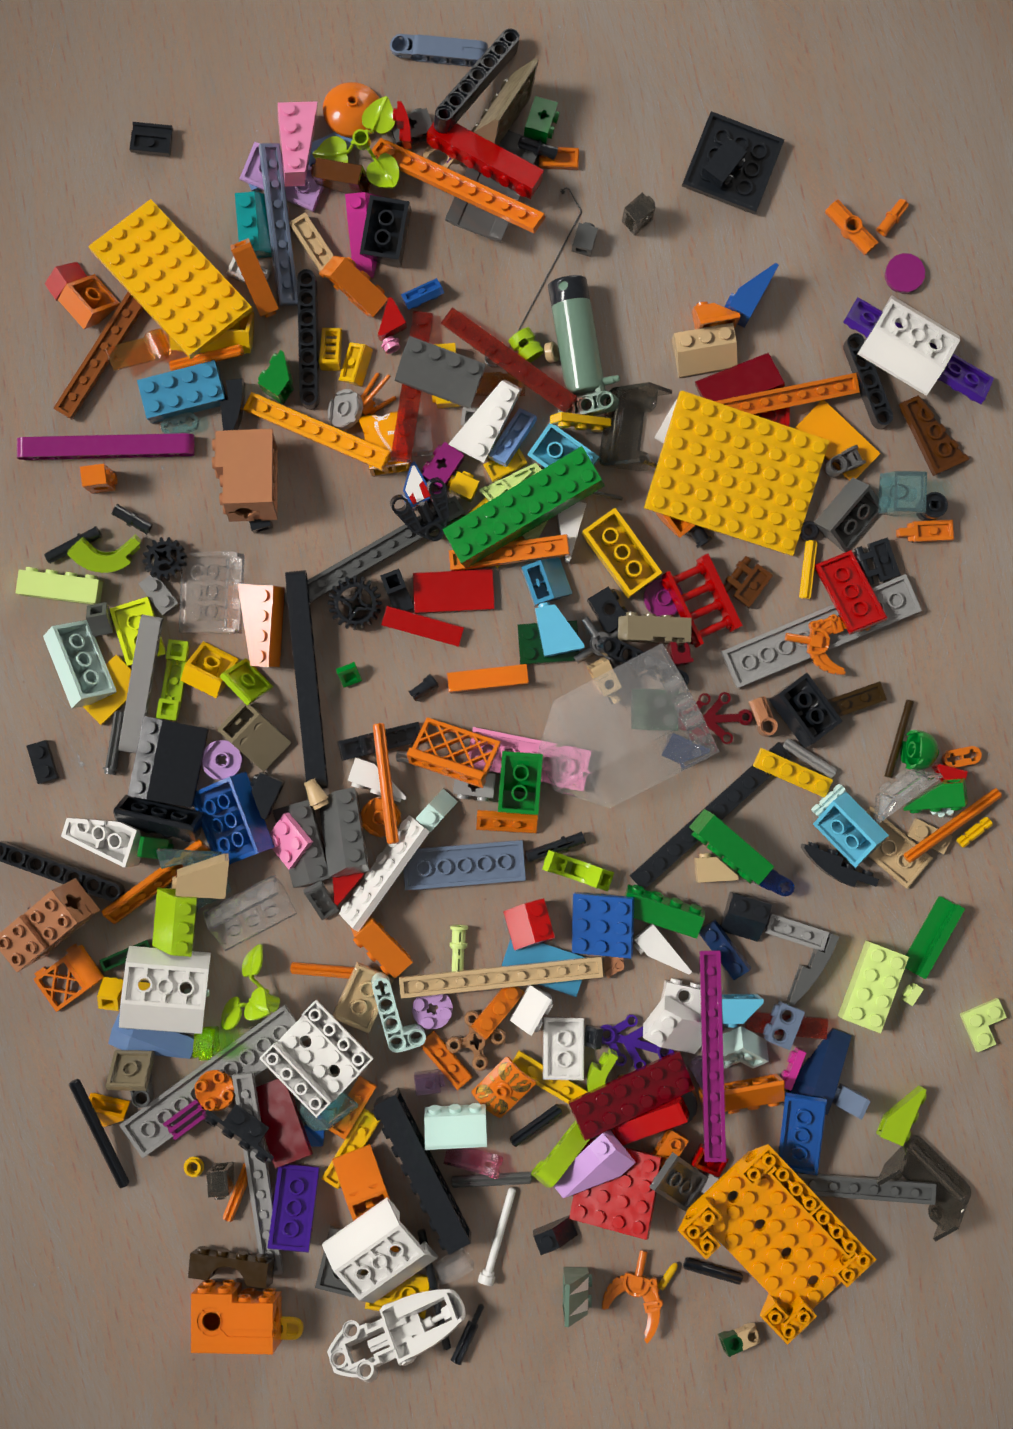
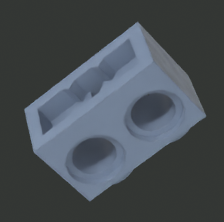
M782 1001L774 1004L771 1011V1016H773L770 1024L767 1023L764 1028V1039L791 1050L805 1012ZM785 1010L791 1011V1017L788 1020L782 1019V1013ZM783 1029V1037L775 1039V1031Z

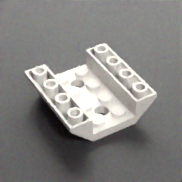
M891 295L882 311L883 313L859 350L858 355L927 396L960 342V336ZM895 322L900 323L903 328H898ZM929 343L935 344L937 349L931 348Z
M129 946L120 1003L119 1028L202 1034L211 953L192 951L191 957L174 956L157 948ZM148 980L150 982L149 989L145 991L140 990L138 987L139 982ZM184 983L192 986V990L188 994H183L180 991V986Z
M316 999L301 1014L302 1017L276 1043L272 1044L259 1059L317 1118L365 1070L374 1058ZM303 1036L311 1038L312 1043L309 1047L302 1044ZM332 1065L339 1067L340 1074L338 1076L331 1074L330 1067Z
M388 1197L322 1243L334 1273L359 1301L375 1303L438 1258V1255L426 1241L420 1245L400 1222V1211ZM392 1246H399L401 1250L399 1252H392L390 1248ZM366 1269L369 1273L367 1275H360L357 1271Z

